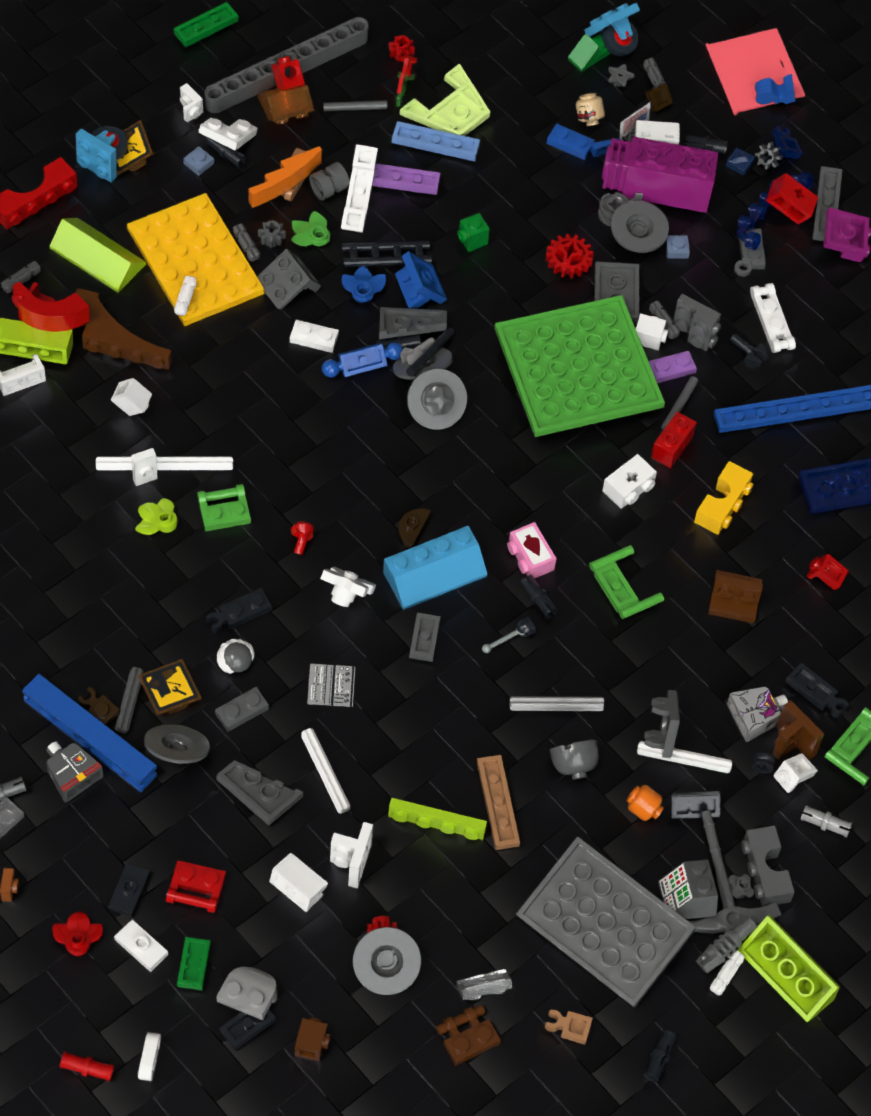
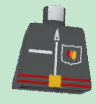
M55 741L47 747L46 751L51 756L46 762L47 771L65 803L103 778L101 764L76 743H72L63 749Z

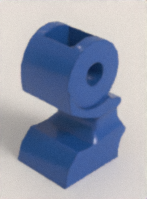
M792 74L783 77L784 83L782 85H778L771 78H764L756 82L754 86L756 102L762 105L770 104L773 101L776 104L779 102L785 104L795 102Z

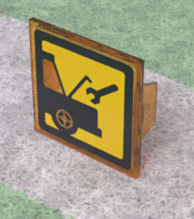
M141 120L123 130L128 140V146L125 155L116 160V175L126 170L136 171L146 165V158L153 155Z
M183 659L138 675L157 716L166 712L172 714L185 709L189 703L202 699Z

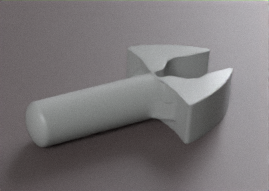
M429 338L414 349L405 347L400 354L402 363L408 361V365L413 364L435 340Z

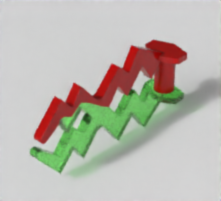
M400 56V61L404 62L402 72L398 73L399 84L396 107H400L402 96H404V91H406L407 80L415 79V75L411 74L412 63L417 62L415 57Z

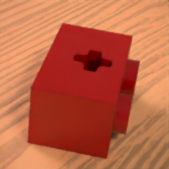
M785 173L772 182L766 201L795 223L800 224L812 217L818 197Z
M676 412L655 441L651 458L671 469L693 438L697 422Z

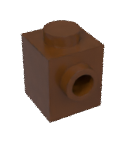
M302 1018L295 1044V1056L320 1061L323 1048L328 1049L331 1034L327 1033V1024L317 1018Z

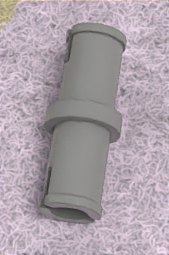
M807 805L805 806L804 812L813 816L802 814V821L820 826L823 831L827 829L844 837L848 836L849 831L840 828V826L851 829L852 822L834 817L831 812L827 811V813H824Z

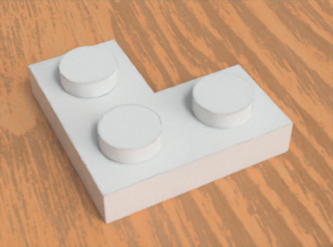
M209 118L200 125L199 133L233 150H237L256 136L258 128L251 125L248 121L241 119L231 126H227L218 119Z

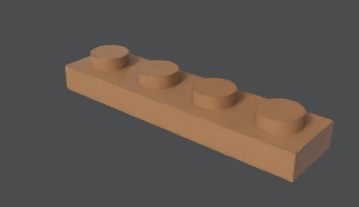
M501 755L477 758V767L495 850L519 847L520 840Z

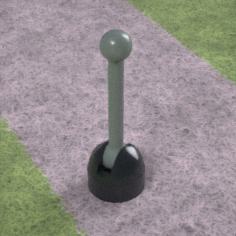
M528 616L517 622L515 631L491 644H484L482 651L489 653L492 648L518 634L522 637L533 635L536 633L533 622Z

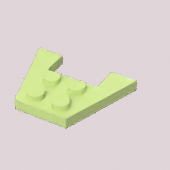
M458 64L444 78L448 84L456 89L452 94L431 110L427 109L418 100L413 99L400 109V115L435 130L466 136L490 117V110L461 65Z

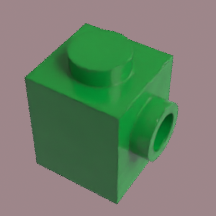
M480 213L460 220L458 237L468 252L488 245L489 227Z

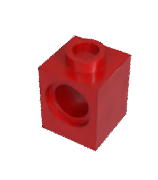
M290 56L278 58L277 63L271 64L277 89L287 90L305 84L299 59H291ZM287 67H289L290 69V75L288 77H286L285 75V69Z

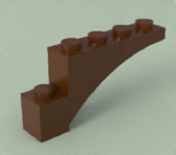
M77 288L76 293L89 305L90 321L84 324L86 327L82 335L83 349L93 353L107 354L113 358L127 359L134 363L151 365L158 369H170L172 364L171 350L156 346L132 334L107 312L99 300V293Z

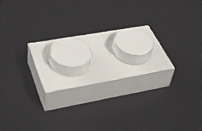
M296 320L290 335V343L333 353L339 336V330Z

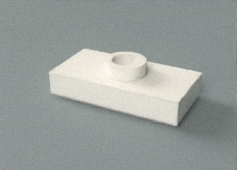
M153 448L131 455L133 481L136 486L158 479L156 453Z
M133 920L114 936L115 941L150 972L168 956V951Z

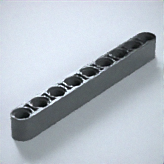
M361 17L353 18L208 86L205 90L206 109L211 113H219L277 86L271 64L277 63L278 58L290 56L291 59H299L301 71L304 73L364 45L368 40L367 20ZM289 67L285 69L286 77L290 75Z

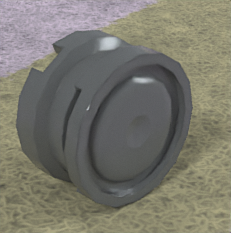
M617 192L615 194H605L601 198L598 210L601 222L611 226V219L616 209L622 204L629 202L627 197Z

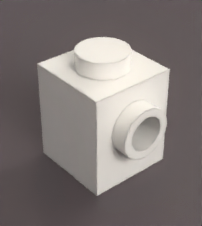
M640 314L636 332L642 346L659 350L661 342L665 343L668 335V330L665 329L666 320L656 316Z
M134 378L118 383L111 401L129 416L147 410L152 393Z

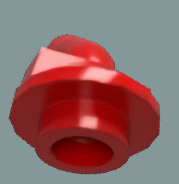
M300 521L292 526L291 534L298 538L294 553L303 555L307 540L310 541L313 538L314 527L312 524Z

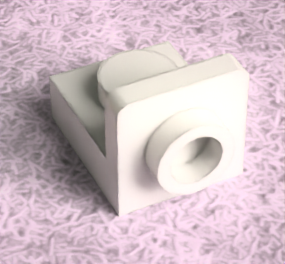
M186 83L180 87V101L184 106V120L189 122L192 119L198 118L203 113V99Z
M801 753L785 760L775 772L774 778L789 793L793 791L798 783L813 777L817 769Z

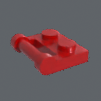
M177 861L171 885L167 892L166 902L172 904L179 902L207 909V912L215 913L226 877V871ZM178 889L202 893L211 897L207 899L178 892Z

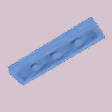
M397 121L392 136V143L475 161L480 139Z

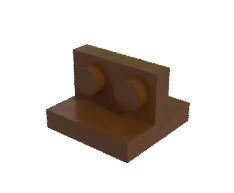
M716 570L708 614L754 623L763 587L762 579Z
M790 700L783 706L777 724L779 736L774 742L773 755L778 760H781L797 747L811 760L818 752L824 733Z

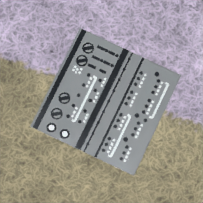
M310 664L307 704L353 707L355 666Z

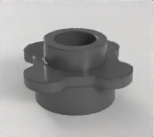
M747 874L742 876L731 875L728 878L733 897L741 899L745 896L750 898L754 895V890L750 885L751 878Z

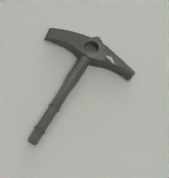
M703 811L701 813L704 823L703 827L705 828L710 847L709 852L711 853L723 910L716 913L714 917L687 920L696 927L694 932L723 935L725 930H732L746 916L750 917L757 927L767 915H770L773 919L781 916L782 914L776 902L760 908L735 907L714 827L715 823H713L711 811Z

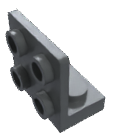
M287 249L257 276L264 288V292L280 310L303 289L309 288L316 292L322 287L301 259Z

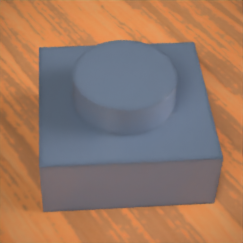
M198 146L183 158V162L199 176L214 164V158Z
M667 236L665 240L667 258H689L688 236Z

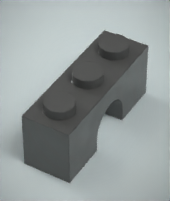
M775 826L747 830L744 840L741 841L743 854H747L749 859L748 872L750 877H754L755 880L754 893L756 898L760 899L762 907L774 902L777 904L791 902L794 889L788 870L774 871L766 864V860L778 858L781 850Z

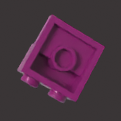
M829 207L825 215L823 247L840 251L841 258L861 263L864 257H868L870 252V245H868V239L871 234L869 218Z

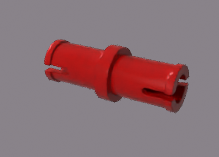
M64 1052L60 1068L82 1073L81 1076L84 1077L90 1075L110 1081L114 1065L92 1060L93 1057L90 1056L84 1058Z

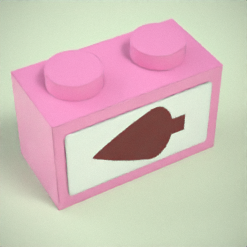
M535 522L510 532L507 546L511 555H515L518 559V566L523 574H531L535 579L555 570L556 557Z

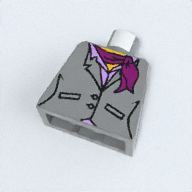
M767 687L730 693L727 706L745 741L748 742L777 726L781 715L780 711L788 700L784 694L773 698Z

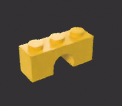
M729 461L718 477L716 490L722 492L726 497L718 499L707 494L697 510L694 523L719 535L723 528L727 529L733 518L731 514L733 511H739L743 503L742 497L744 494L748 496L754 484L751 483L753 473Z

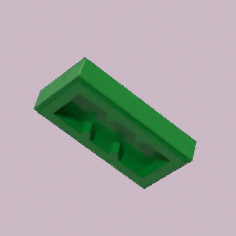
M185 937L177 987L195 990L203 989L211 944L210 940Z

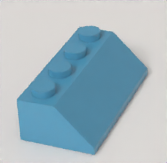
M469 526L384 559L383 573L403 610L487 577L479 544Z

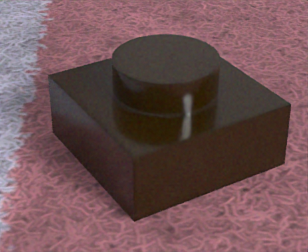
M661 83L645 92L648 102H650L651 110L654 112L673 103L666 83Z

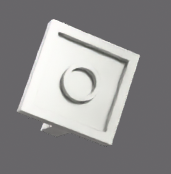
M363 822L358 839L337 833L333 834L330 862L341 868L349 867L348 886L358 888L372 846L373 824Z

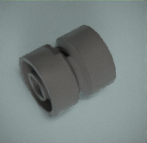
M339 162L327 166L325 171L319 170L309 176L310 185L320 200H325L333 196L334 191L340 192L350 185L347 172Z

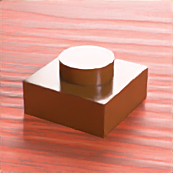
M4 868L0 888L2 901L12 902L13 893H18L19 878H15L14 869Z

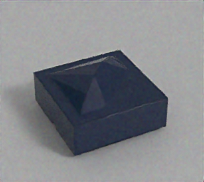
M736 148L726 161L725 166L744 176L754 163L755 157Z

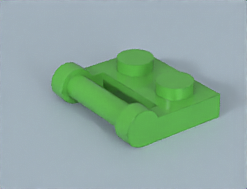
M243 484L236 485V488L219 491L197 492L205 531L251 523ZM238 497V501L207 506L209 501Z

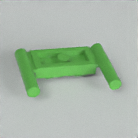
M631 545L589 563L591 570L595 573L594 577L622 619L664 601L662 593H658L639 602L634 591L615 563L634 554V549Z
M865 707L825 755L826 759L862 785L868 782L869 777L851 764L871 741V710Z

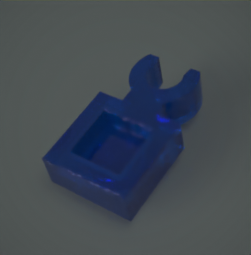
M776 126L772 133L776 138L777 148L781 147L779 150L780 154L786 158L799 159L802 151L797 140L790 137L791 132L788 128L782 131L779 126Z

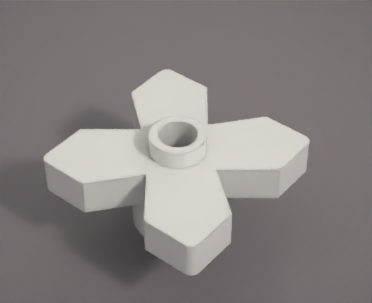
M331 567L330 570L324 569L320 578L334 584L331 595H333L331 601L344 607H349V604L353 603L356 595L364 597L366 594H373L376 584L358 578L357 574L341 570L337 567Z

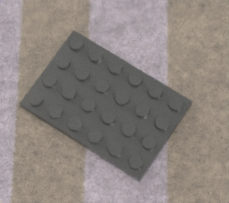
M578 836L516 913L521 920L634 1008L696 930L694 925Z

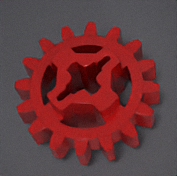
M566 234L564 239L559 235L557 241L551 240L550 246H547L546 261H548V268L554 267V274L561 272V277L563 278L566 274H569L571 279L574 274L581 277L582 271L587 273L589 266H592L594 252L590 251L591 244L585 245L586 239L584 238L577 240L578 235L570 238L569 234Z

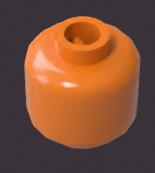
M637 785L626 800L629 803L628 810L642 821H647L651 817L656 819L664 808L661 806L662 796L648 785L641 787Z

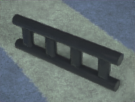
M402 241L342 244V252H349L350 258H343L344 267L405 265L402 258V250H415L416 256L432 264L431 255H424L423 249H430V242ZM371 251L372 257L358 258V252ZM380 251H393L394 257H380Z

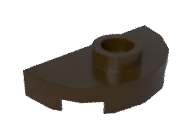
M423 508L413 509L401 518L398 533L404 546L409 549L414 547L431 515V510Z

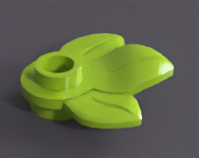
M162 498L158 504L145 503L138 508V512L143 519L135 528L138 533L152 535L159 530L169 533L177 526L178 518L174 513V504L169 499Z

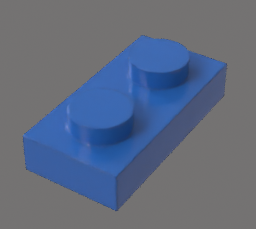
M559 124L555 125L547 138V144L583 160L590 153L591 144L595 142V140Z

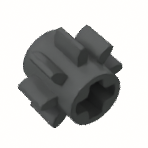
M773 142L768 143L767 147L764 144L760 145L761 151L755 153V156H758L759 159L757 164L765 165V170L769 169L771 164L773 167L779 166L777 161L783 158L779 152L781 147H773Z
M274 220L266 223L263 222V229H258V237L261 238V244H266L270 248L277 245L281 246V239L286 238L283 224H279Z

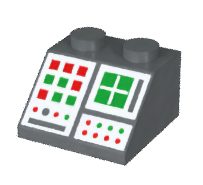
M708 860L683 862L658 881L662 902L683 918L692 919L716 916L718 894Z

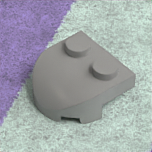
M239 967L229 973L216 999L219 1003L263 1020L271 1004L276 1002V981L273 976L262 970L252 967Z

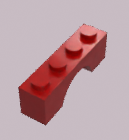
M62 157L43 167L44 181L37 189L27 193H17L6 189L0 193V223L6 229L18 225L28 216L36 214L43 207L54 203L58 198L66 193H71L78 187L76 172Z

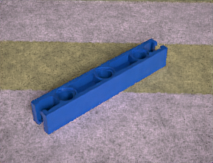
M40 674L22 690L23 694H25L24 701L139 792H142L157 777V772L155 771L157 769L156 764Z

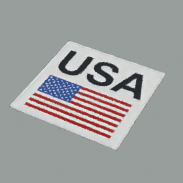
M650 102L621 122L620 139L622 141H632L633 136L635 137L636 120L649 121Z

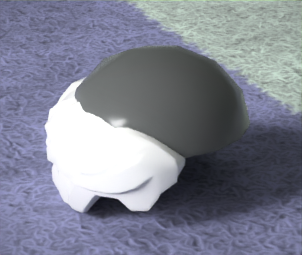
M230 639L226 643H222L217 653L219 667L229 674L245 671L250 667L254 658L252 645L241 639Z

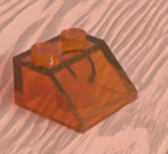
M303 84L287 90L276 88L257 94L268 120L276 122V124L286 123L289 121L288 118L296 116L297 119L306 117L308 112L314 111L308 85Z

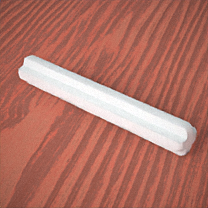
M309 728L302 731L301 737L338 813L342 814L349 811L350 804L314 730Z
M643 741L638 744L637 754L724 773H730L732 761L729 759L676 748L673 749L671 758H662L661 749L646 746Z

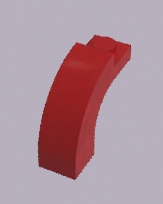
M21 282L12 285V300L15 306L18 307L19 318L33 328L43 331L61 332L75 329L90 321L89 305L77 293L60 301L48 302L36 298Z

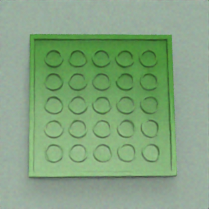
M622 295L495 323L496 334L535 437L664 408V399Z

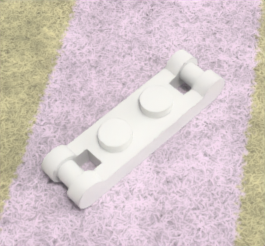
M765 284V287L760 288L759 286L751 287V297L771 351L776 353L780 352L781 349H795V339L791 336L775 293L774 284ZM766 295L768 299L762 300L761 296Z

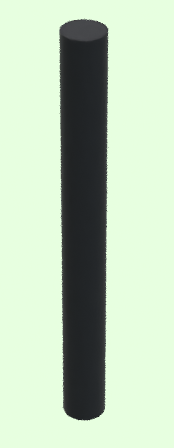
M448 327L406 370L407 375L410 377L414 376L454 335V329Z

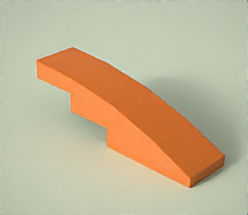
M320 146L282 160L281 169L265 174V183L249 188V203L252 208L276 198L306 178L321 164L322 149Z

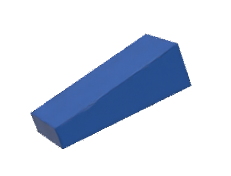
M611 140L592 143L590 152L593 157L606 154Z

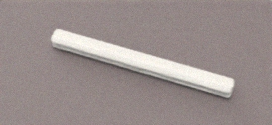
M97 457L96 469L132 470L131 457ZM156 457L157 470L233 469L232 457Z

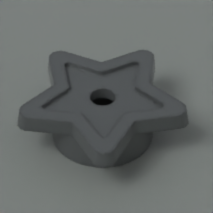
M625 64L619 68L609 67L608 69L611 74L608 82L616 86L626 87L628 80L634 78V74L627 71Z

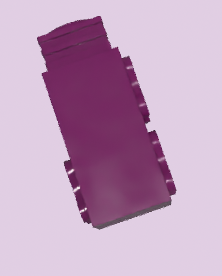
M634 136L632 141L627 142L612 138L611 144L607 147L602 172V188L617 189V191H621L629 199H634L635 193H643L642 201L706 213L715 180L718 152Z

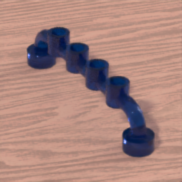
M802 172L801 175H790L804 187L810 189L813 182L812 174ZM773 179V180L771 181L770 186H769V191H770L772 182H773L775 179ZM762 191L760 194V204L752 203L748 210L750 216L741 215L738 220V237L741 241L745 242V247L751 250H756L761 241V234L752 231L755 222L764 217L768 207H773V205L766 201L768 192Z

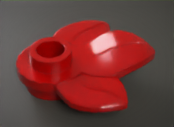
M78 911L71 914L67 924L55 923L52 931L55 940L65 944L70 954L81 956L88 951L91 943L101 938L103 926L99 923L90 924L88 916L84 912Z

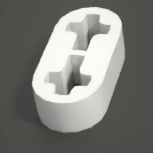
M147 1033L138 1079L152 1081L161 1034Z

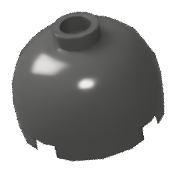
M596 740L581 741L550 749L554 767L563 775H572L573 780L587 777L586 772L594 769L599 758Z

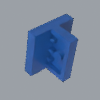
M409 251L404 254L402 258L406 266L395 273L408 308L418 309L430 299L439 304L445 302L447 297L434 266Z

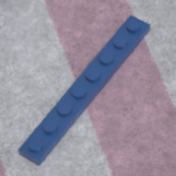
M871 385L715 409L714 417L719 433L869 410L871 409Z

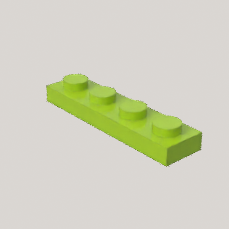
M391 798L388 817H392L395 821H408L416 823L422 828L432 827L440 829L446 834L457 833L471 840L484 839L487 821Z

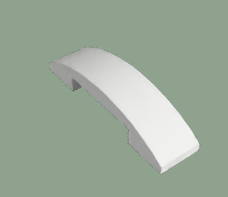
M356 144L349 191L341 229L363 232L378 148Z

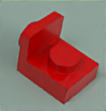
M826 554L820 558L816 557L810 563L807 577L812 579L817 576L833 590L840 588L849 570L831 555Z

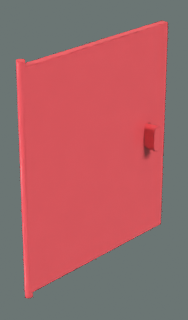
M777 28L722 42L706 44L734 115H737L739 112L776 104L774 101L766 105L756 102L754 86L756 82L764 78H771L778 85H782L784 83L783 77L792 74L795 99L805 96Z

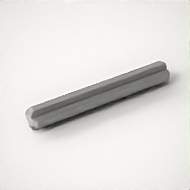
M510 697V710L603 711L604 709L603 697Z

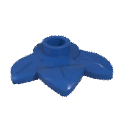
M365 266L360 267L354 276L342 275L343 287L352 293L356 301L362 303L370 301L375 293L383 290L386 283L385 274L372 277Z

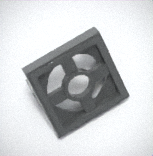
M668 690L666 698L657 697L652 699V712L662 715L660 731L650 730L644 734V744L651 748L661 749L662 758L672 757L680 723L678 694L674 690Z

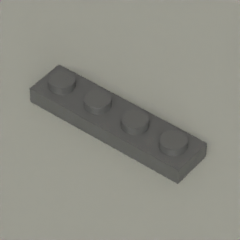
M824 166L820 168L813 240L824 241L826 211L829 207L838 209L842 169Z

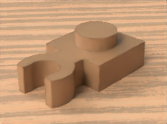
M556 1010L549 1011L548 1016L555 1018L557 1022L554 1024L546 1022V1030L551 1032L562 1030L561 1038L586 1044L593 1018L568 1011L567 1017H563Z

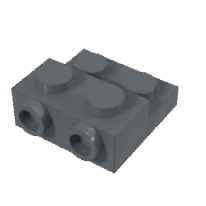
M681 294L677 301L673 325H676L680 331L689 333L687 341L693 346L707 351L709 347L713 348L718 340L716 335L721 328L719 323L721 314Z

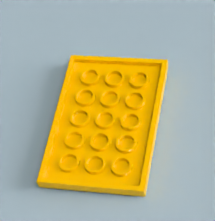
M206 193L127 224V230L173 308L176 302H178L177 299L181 287L184 285V278L188 275L196 278V286L193 290L190 304L187 306L188 310L184 316L178 315L184 326L264 294L262 284Z

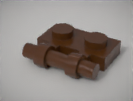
M481 1004L474 1008L470 1006L464 1009V1013L454 1018L450 1016L444 1019L443 1023L436 1026L439 1035L448 1032L451 1036L444 1040V1046L455 1066L501 1043L489 1019L481 1023L478 1021L477 1017L485 1014ZM468 1022L471 1028L459 1033L457 1027Z

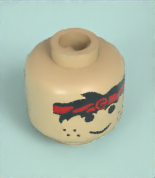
M596 93L581 95L580 99L576 102L578 120L586 122L587 126L599 124V120L605 116L603 100L601 97L596 96Z

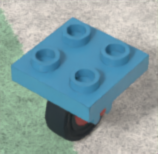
M625 3L616 8V10H610L601 15V17L590 22L591 26L584 31L589 37L601 32L603 43L610 53L616 56L628 55L636 49L638 44L637 30L629 22L628 17L640 11L637 3L631 6Z
M114 126L99 127L92 134L80 129L76 133L77 163L83 168L93 171L100 178L112 182L117 177L116 160L122 158L127 151L128 140L125 133Z

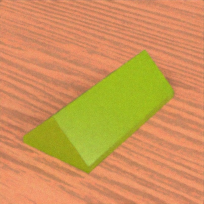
M79 218L62 219L50 244L51 250L118 293L146 265L144 260Z
M770 915L766 916L737 950L745 956V959L806 1022H809L835 999L840 988Z

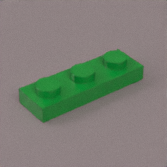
M226 2L175 27L174 34L187 47L237 22L238 15Z

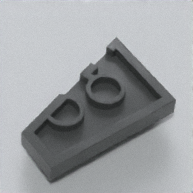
M380 307L379 339L445 331L447 327L446 310Z
M235 760L219 772L216 779L267 825L272 824L298 802L304 793L298 789H295V791L283 786V782L276 779L272 781L263 777L261 772Z

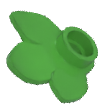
M313 211L309 222L293 220L292 229L296 235L292 237V241L299 246H309L312 244L315 246L326 245L330 241V232L326 228V219L321 214Z

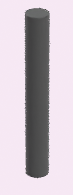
M387 100L323 103L324 111L387 109Z
M690 377L662 424L661 428L663 430L676 412H681L698 383L696 377Z

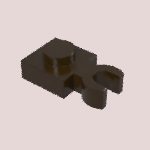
M88 687L87 690L91 693L90 699L84 700L79 696L78 700L83 706L90 707L87 711L108 727L120 715V710L106 696L102 695L98 699V694L95 690Z

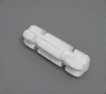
M189 275L184 278V285L181 287L177 299L178 302H176L174 307L175 314L181 316L186 314L187 306L190 304L193 290L196 286V278Z
M737 950L734 954L731 953V956L711 984L710 990L713 993L722 995L726 985L729 984L738 967L744 961L745 956Z

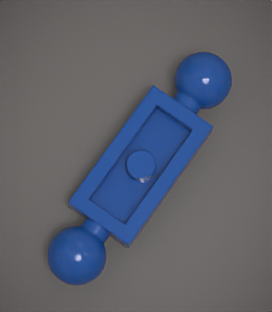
M393 342L384 349L383 344L378 343L338 354L339 362L335 360L325 361L322 365V372L325 376L331 378L335 377L342 370L343 376L347 377L387 366L386 358L391 360L401 358L400 354L403 351V347L399 343Z

